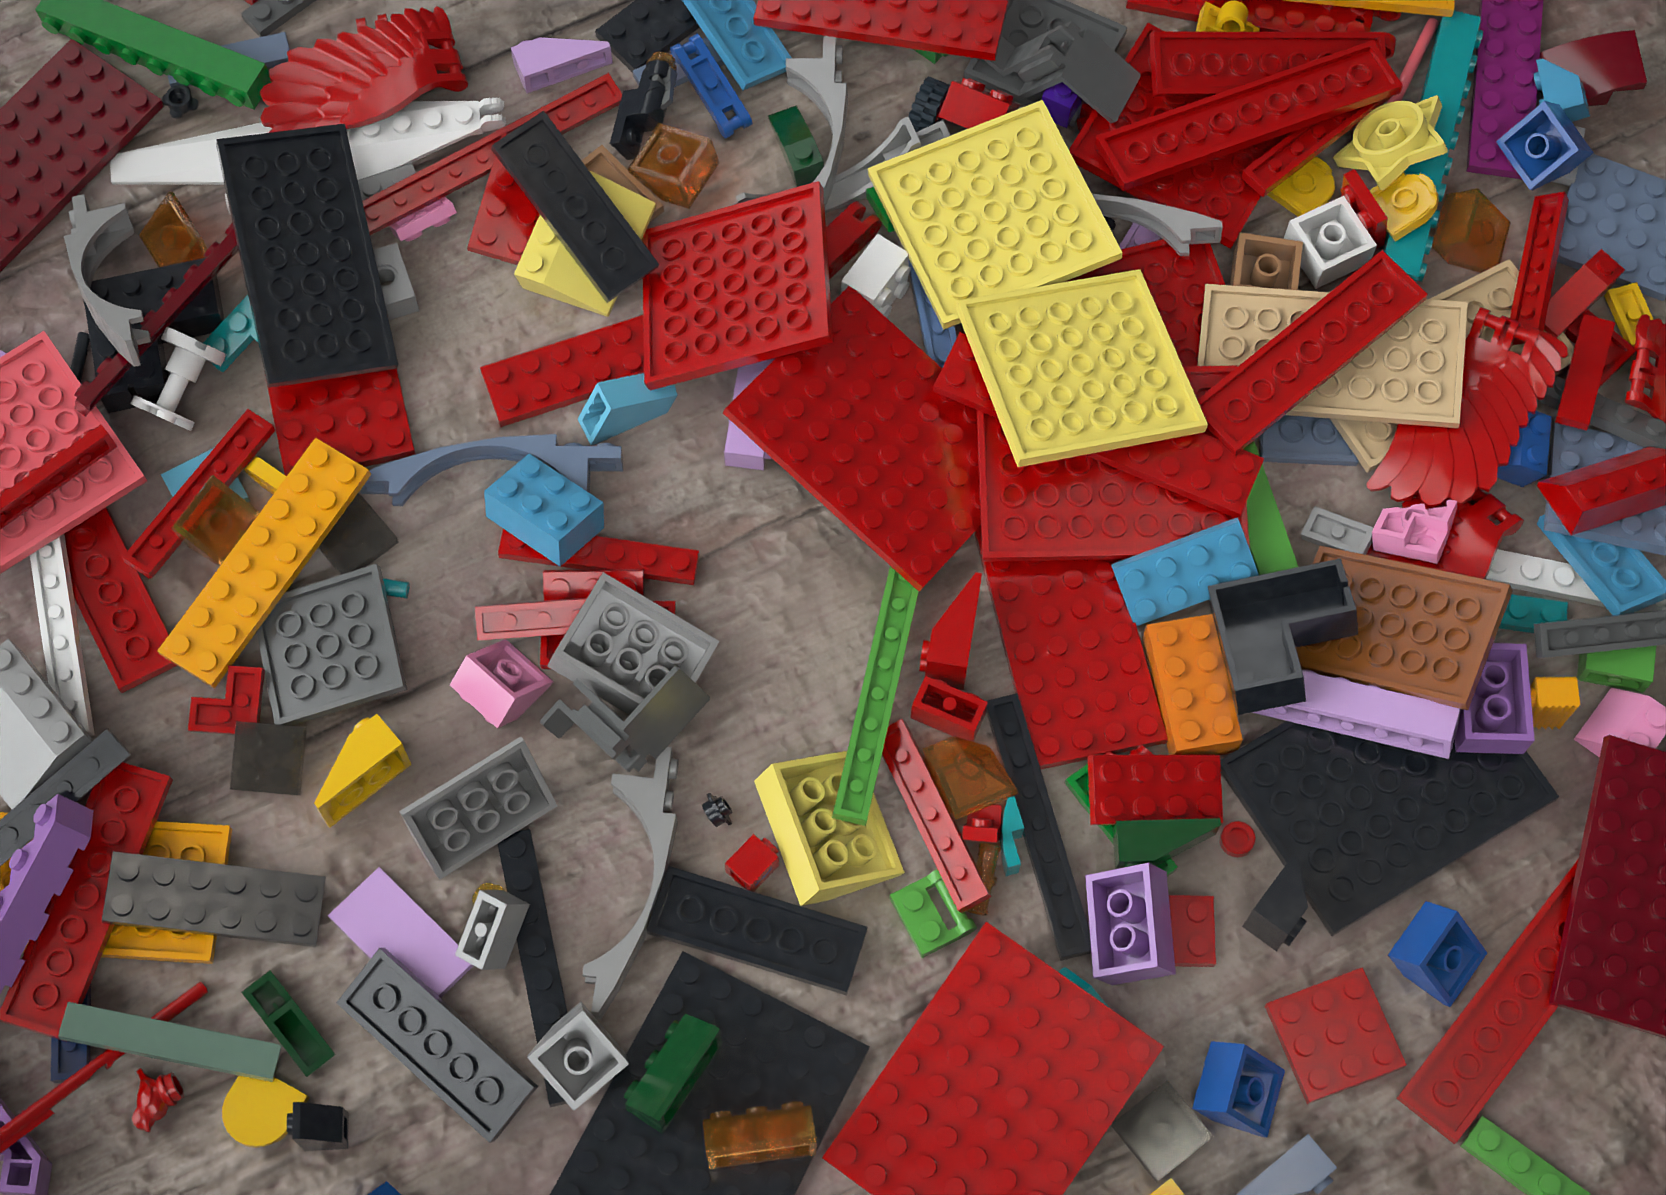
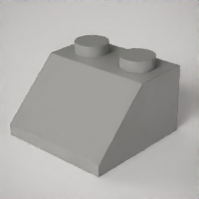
M582 1002L558 1020L527 1055V1058L573 1111L629 1064L625 1051Z

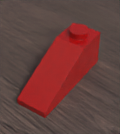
M1599 250L1550 298L1544 330L1558 338L1611 288L1625 269L1605 251Z

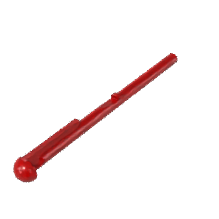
M202 982L197 983L153 1015L151 1019L171 1021L208 993L206 986ZM107 1049L0 1128V1153L55 1114L50 1109L86 1083L99 1068L105 1066L106 1070H108L116 1060L126 1053Z

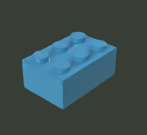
M530 453L484 491L486 517L558 566L564 564L604 529V503Z

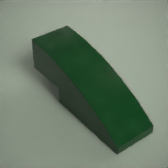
M271 970L241 991L306 1077L336 1055Z

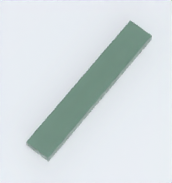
M72 1002L67 1004L58 1034L60 1040L269 1082L274 1080L282 1048L280 1044Z

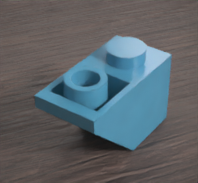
M1543 58L1536 60L1539 72L1534 73V80L1537 90H1542L1544 99L1539 100V105L1543 101L1559 104L1571 122L1590 117L1586 92L1580 77Z

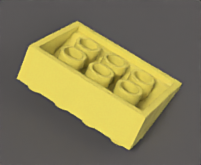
M590 171L642 240L656 208V203ZM540 215L514 273L521 287L609 317L617 297L606 303Z
M847 751L773 763L754 780L800 906L828 901L905 873L874 793L866 826L832 818Z

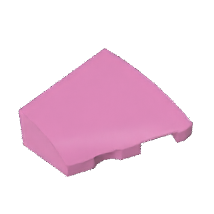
M1446 500L1447 506L1425 509L1424 503L1412 505L1409 508L1393 507L1383 509L1372 531L1373 550L1438 564L1457 510V501Z

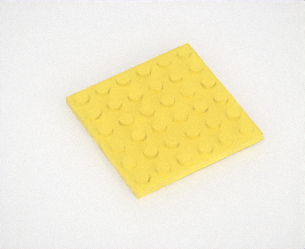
M1043 100L868 168V176L904 250L908 253V258L943 330L961 323L956 310L958 300L1062 283L1122 259V251Z
M1140 269L957 301L956 310L1017 467L1204 433L1206 431L1208 423Z

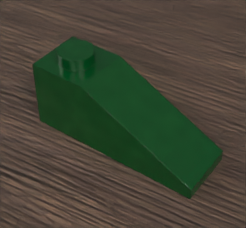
M797 105L768 115L769 122L796 187L813 183L822 171L824 162L814 137Z
M1220 818L1116 821L1112 830L1115 869L1144 863L1158 866L1216 835L1221 826Z

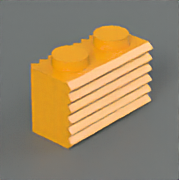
M1535 677L1530 684L1534 728L1540 729L1543 727L1546 730L1550 727L1553 730L1556 727L1560 729L1580 706L1576 677Z

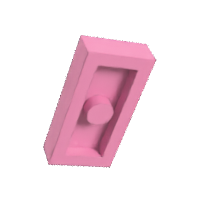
M443 197L389 227L393 235L400 241H412L420 237L424 229L432 225L433 227H439L450 221V216L457 212L453 203L446 197Z

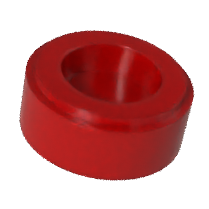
M1231 822L1224 827L1220 835V846L1229 856L1237 858L1246 856L1255 844V833L1244 822Z

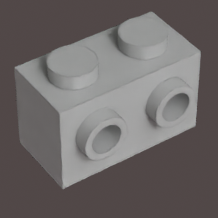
M479 890L455 956L481 970L505 969L530 904L504 890Z

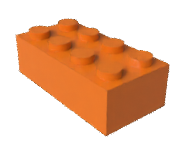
M1213 614L1147 624L1142 641L1168 738L1166 744L1169 755H1225L1238 750L1243 738Z

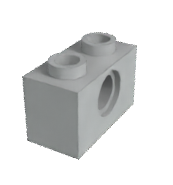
M394 243L374 249L373 252L380 283L393 281L390 285H381L388 319L392 320L418 312L419 307L398 244Z

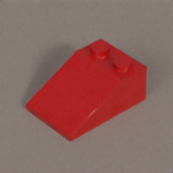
M975 572L933 627L930 641L923 640L919 671L925 672L927 677L942 680L951 687L964 690L982 573Z

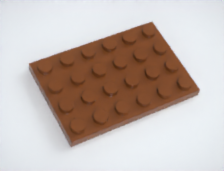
M1319 546L1312 564L1339 558L1342 560L1348 586H1350L1357 609L1358 635L1296 647L1301 669L1311 670L1316 674L1332 678L1342 677L1350 682L1367 686L1374 685L1384 690L1469 710L1513 592L1511 585Z

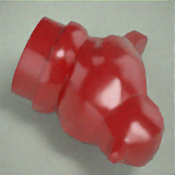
M140 1068L136 1071L141 1081L137 1094V1108L133 1113L132 1122L137 1129L145 1130L149 1133L155 1121L161 1120L166 1116L169 1106L177 1105V1101L184 1098V1091L174 1073L162 1074L155 1080L150 1078Z

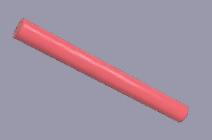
M1428 19L1399 77L1403 85L1400 94L1392 96L1387 103L1402 101L1439 26L1437 19Z

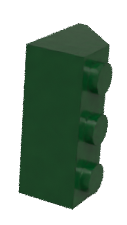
M685 1014L681 1021L676 1019L673 1021L664 1036L667 1042L661 1051L655 1049L644 1066L647 1072L641 1081L635 1079L624 1095V1098L627 1099L625 1103L627 1111L662 1134L722 1045L721 1031L718 1027L688 1014Z

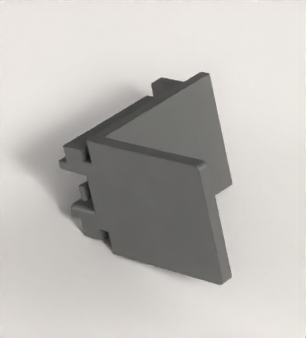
M1072 21L1064 25L1062 24L1016 48L1001 36L996 61L985 60L1003 77L1014 71L1018 73V76L1025 81L1017 96L1021 101L1063 82L1110 123L1118 120L1141 77L1138 71L1090 29L1087 28L1079 32L1080 28Z
M674 666L624 721L581 681L576 679L572 684L589 698L592 703L588 707L584 704L577 711L575 708L572 710L559 699L542 717L540 723L557 738H561L575 723L626 771L630 772L635 768L639 772L648 762L645 759L647 755L650 754L656 759L710 700V696L678 666Z

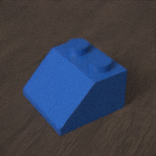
M1543 101L1496 141L1529 190L1532 191L1570 173L1594 153L1561 106L1547 101Z
M1535 411V414L1528 412L1529 421L1527 427H1519V442L1516 447L1510 446L1511 453L1508 466L1498 467L1499 479L1524 487L1547 475L1551 416L1539 411Z
M1425 901L1388 956L1404 977L1445 1006L1451 1007L1486 956L1487 951L1458 911Z
M1211 1041L1192 1109L1214 1122L1267 1138L1285 1070L1245 1044Z

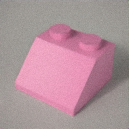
M504 639L466 655L450 686L459 693L464 701L470 703L478 710L487 722L493 724L498 729L517 720L551 686L553 681L509 641Z
M1611 687L1574 740L1598 757H1600L1603 738L1607 735L1616 736L1656 749L1666 735V707L1650 696Z

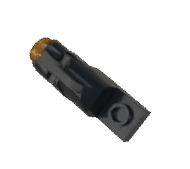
M653 53L651 58L647 60L646 68L642 72L639 87L623 91L609 144L627 160L637 159L644 132L662 128L667 107L673 103L677 66L675 58L668 53Z

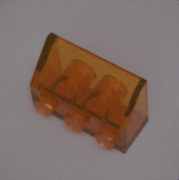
M797 1101L782 1104V1109L767 1111L766 1106H758L746 1109V1114L732 1116L731 1111L711 1113L710 1119L703 1120L706 1158L709 1169L816 1155L817 1141L811 1105L803 1106V1102Z

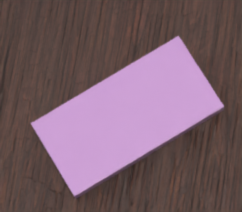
M380 867L328 915L370 959L379 948H386L440 998L474 966L455 956L458 944Z

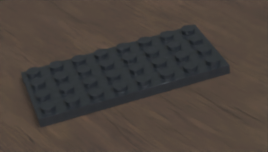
M345 124L216 139V148L268 388L397 369L399 365Z

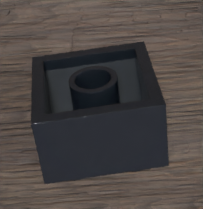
M1295 856L1290 858L1242 926L1276 952L1283 943L1290 946L1307 922L1302 918L1308 908L1298 858Z

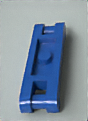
M699 34L689 37V41L683 45L678 43L670 47L674 60L684 71L717 124L719 132L725 139L734 135L736 129L740 127L745 129L753 124L748 111ZM693 53L698 54L697 57H695V58H693V59H691V60H690L689 57H688L689 55H691V54H693ZM733 110L736 116L728 120L724 113Z

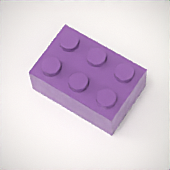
M1493 643L1469 710L1460 709L1459 724L1455 735L1456 752L1524 754L1535 741L1527 644Z
M1144 863L1085 875L1093 978L1110 985H1117L1176 974L1167 872L1150 863Z

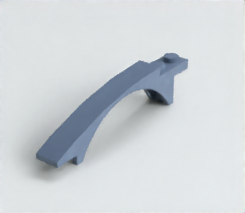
M556 434L484 439L439 447L370 469L371 476L360 492L361 494H389V496H393V506H403L421 485L453 466L485 459L519 462L530 453L590 493L591 471L623 472L622 447L611 443H600L597 446L567 443L564 446H559Z

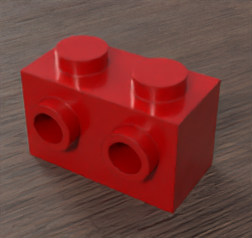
M925 676L913 701L910 718L973 744L986 715L988 702L973 693L953 688L942 680Z

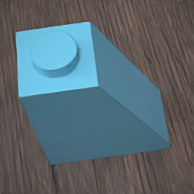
M644 373L598 382L581 411L578 421L590 445L598 444L666 414L678 395L676 387L673 384L649 391L644 384Z

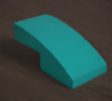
M1015 796L1007 799L1001 824L1000 852L1005 877L1019 873L1021 866L1014 840L1022 838L1024 825Z

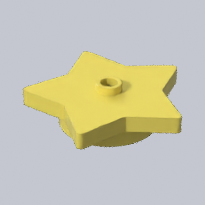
M1436 95L1418 103L1395 101L1372 110L1356 126L1353 140L1333 156L1337 166L1369 170L1379 189L1384 190L1410 165L1447 153L1448 149L1443 139L1434 130L1442 109L1439 97Z

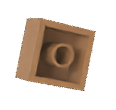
M1240 232L1233 251L1229 285L1298 290L1303 242Z

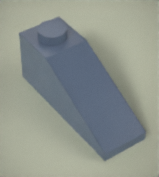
M1307 1134L1236 1195H1306L1312 1189L1318 1195L1333 1182L1329 1175L1337 1167L1310 1135Z

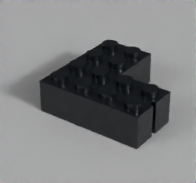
M206 258L95 280L91 282L90 290L98 297L114 305L141 310L144 318L151 310L157 312L164 304L161 301L165 294L172 287L178 289L185 282L183 276L193 264L199 266ZM217 275L171 323L169 328L189 337H197L211 334L223 322L224 314ZM84 301L95 375L97 377L99 373L96 371L100 364L108 356L113 359L119 352L96 325ZM141 322L130 324L133 329L140 330L142 328ZM163 333L140 357L141 365L132 366L101 399L108 413L136 408V406L131 404L134 396L129 387H134L140 398L153 404L157 403L169 377L168 371L165 370L167 363L163 346L164 343L168 342L161 339Z
M1341 558L1208 586L1211 613L1213 614L1238 715L1306 702L1304 676L1296 647L1358 635L1357 609L1350 586H1348Z

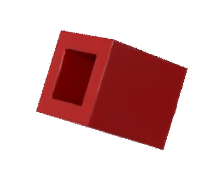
M753 834L725 862V871L743 889L754 892L779 867V857L776 855L779 851L768 839L763 838L760 840Z

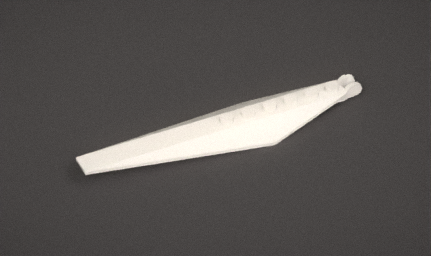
M497 97L484 98L480 102L412 101L402 110L388 118L366 126L346 129L357 180L413 163L469 136L480 135L483 132L503 128L506 124V119L502 114H487L503 111L504 101ZM256 123L118 153L110 161L111 183L113 185H224L216 148V139L269 133L272 128L265 127L262 123Z

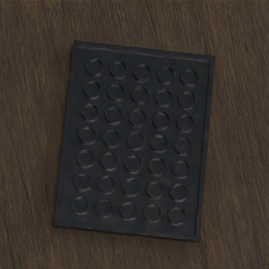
M1286 721L1220 760L1221 774L1284 867L1292 856L1299 859L1306 899L1331 936L1344 930L1559 798V795L1527 751L1524 754L1456 752L1455 739L1450 757L1446 759Z
M682 951L626 1054L629 1064L614 1076L550 1195H795L870 1046ZM688 1014L718 1027L721 1031L722 1045L662 1134L627 1111L625 1106L627 1099L624 1098V1095L635 1079L641 1081L647 1072L644 1066L655 1049L661 1051L667 1042L664 1036L675 1019L681 1021L683 1016Z

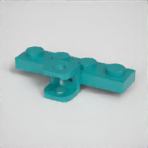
M248 294L203 342V344L227 354L221 366L212 363L221 372H224L254 339L258 342Z

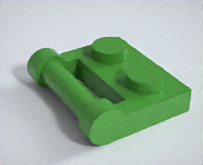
M938 869L926 877L890 894L889 898L921 958L971 934L977 929L972 918L968 919L965 912L960 913L957 910ZM933 887L937 888L957 925L950 930L947 929L927 890Z

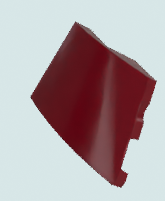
M1635 30L1591 36L1540 52L1539 59L1543 58L1580 77L1586 92L1588 106L1607 105L1613 92L1644 89L1647 84Z

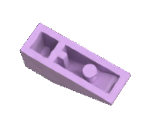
M539 37L531 41H522L518 45L511 47L513 63L526 93L612 64L611 47L608 41Z

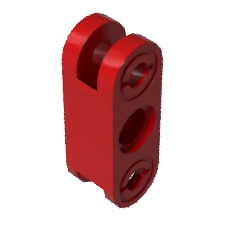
M859 201L850 204L826 227L829 280L876 236L882 226L881 220L874 214L861 222L866 212V207Z

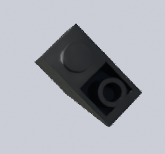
M293 1102V1113L287 1114V1133L292 1135V1139L304 1151L348 1149L349 1113L344 1107Z

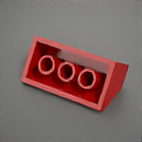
M1646 447L1539 481L1537 487L1572 536L1665 506L1666 449Z

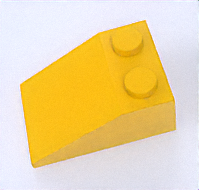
M375 714L372 718H364L355 725L353 732L349 734L314 802L329 828L412 765L403 744L378 714Z

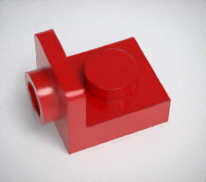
M969 803L967 823L963 825L962 840L997 843L1001 836L1002 806Z

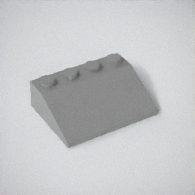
M603 572L554 652L547 667L573 682L578 679L595 695L630 715L674 666H678L696 683L719 641Z
M7 639L0 645V795L12 810L90 744L93 739L25 653Z
M519 737L399 812L422 855L440 880L558 805L524 739Z

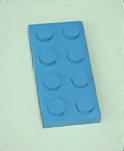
M682 0L742 91L786 72V58L792 57L772 28L754 25L753 17L757 5L753 0Z
M1545 514L1539 517L1537 526L1612 615L1634 613L1666 599V580L1640 550L1544 530Z
M1238 517L1111 564L1131 619L1136 623V626L1209 600L1208 586L1259 575Z

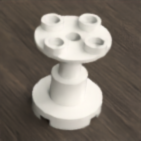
M166 327L161 339L175 346L165 370L171 372L156 404L134 395L131 404L191 431L195 422L174 413L189 381L196 383L206 360L221 366L227 354Z

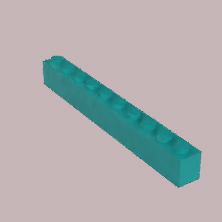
M1455 10L1452 17L1442 16L1420 98V101L1436 95L1439 97L1442 109L1434 130L1443 139L1448 152L1412 164L1404 171L1405 175H1419L1421 173L1428 176L1436 187L1439 198L1438 202H1442L1447 185L1441 183L1443 175L1448 176L1453 158L1448 157L1449 149H1455L1459 132L1454 131L1455 124L1461 123L1465 111V106L1460 105L1461 99L1467 98L1471 86V81L1466 80L1467 74L1473 73L1477 61V55H1473L1474 48H1479L1484 32L1479 30L1481 17ZM1437 209L1426 223L1396 242L1388 232L1386 235L1383 251L1415 282H1422L1426 273L1427 263L1422 261L1424 254L1429 255L1434 237L1429 236L1430 228L1435 229L1440 215V210Z

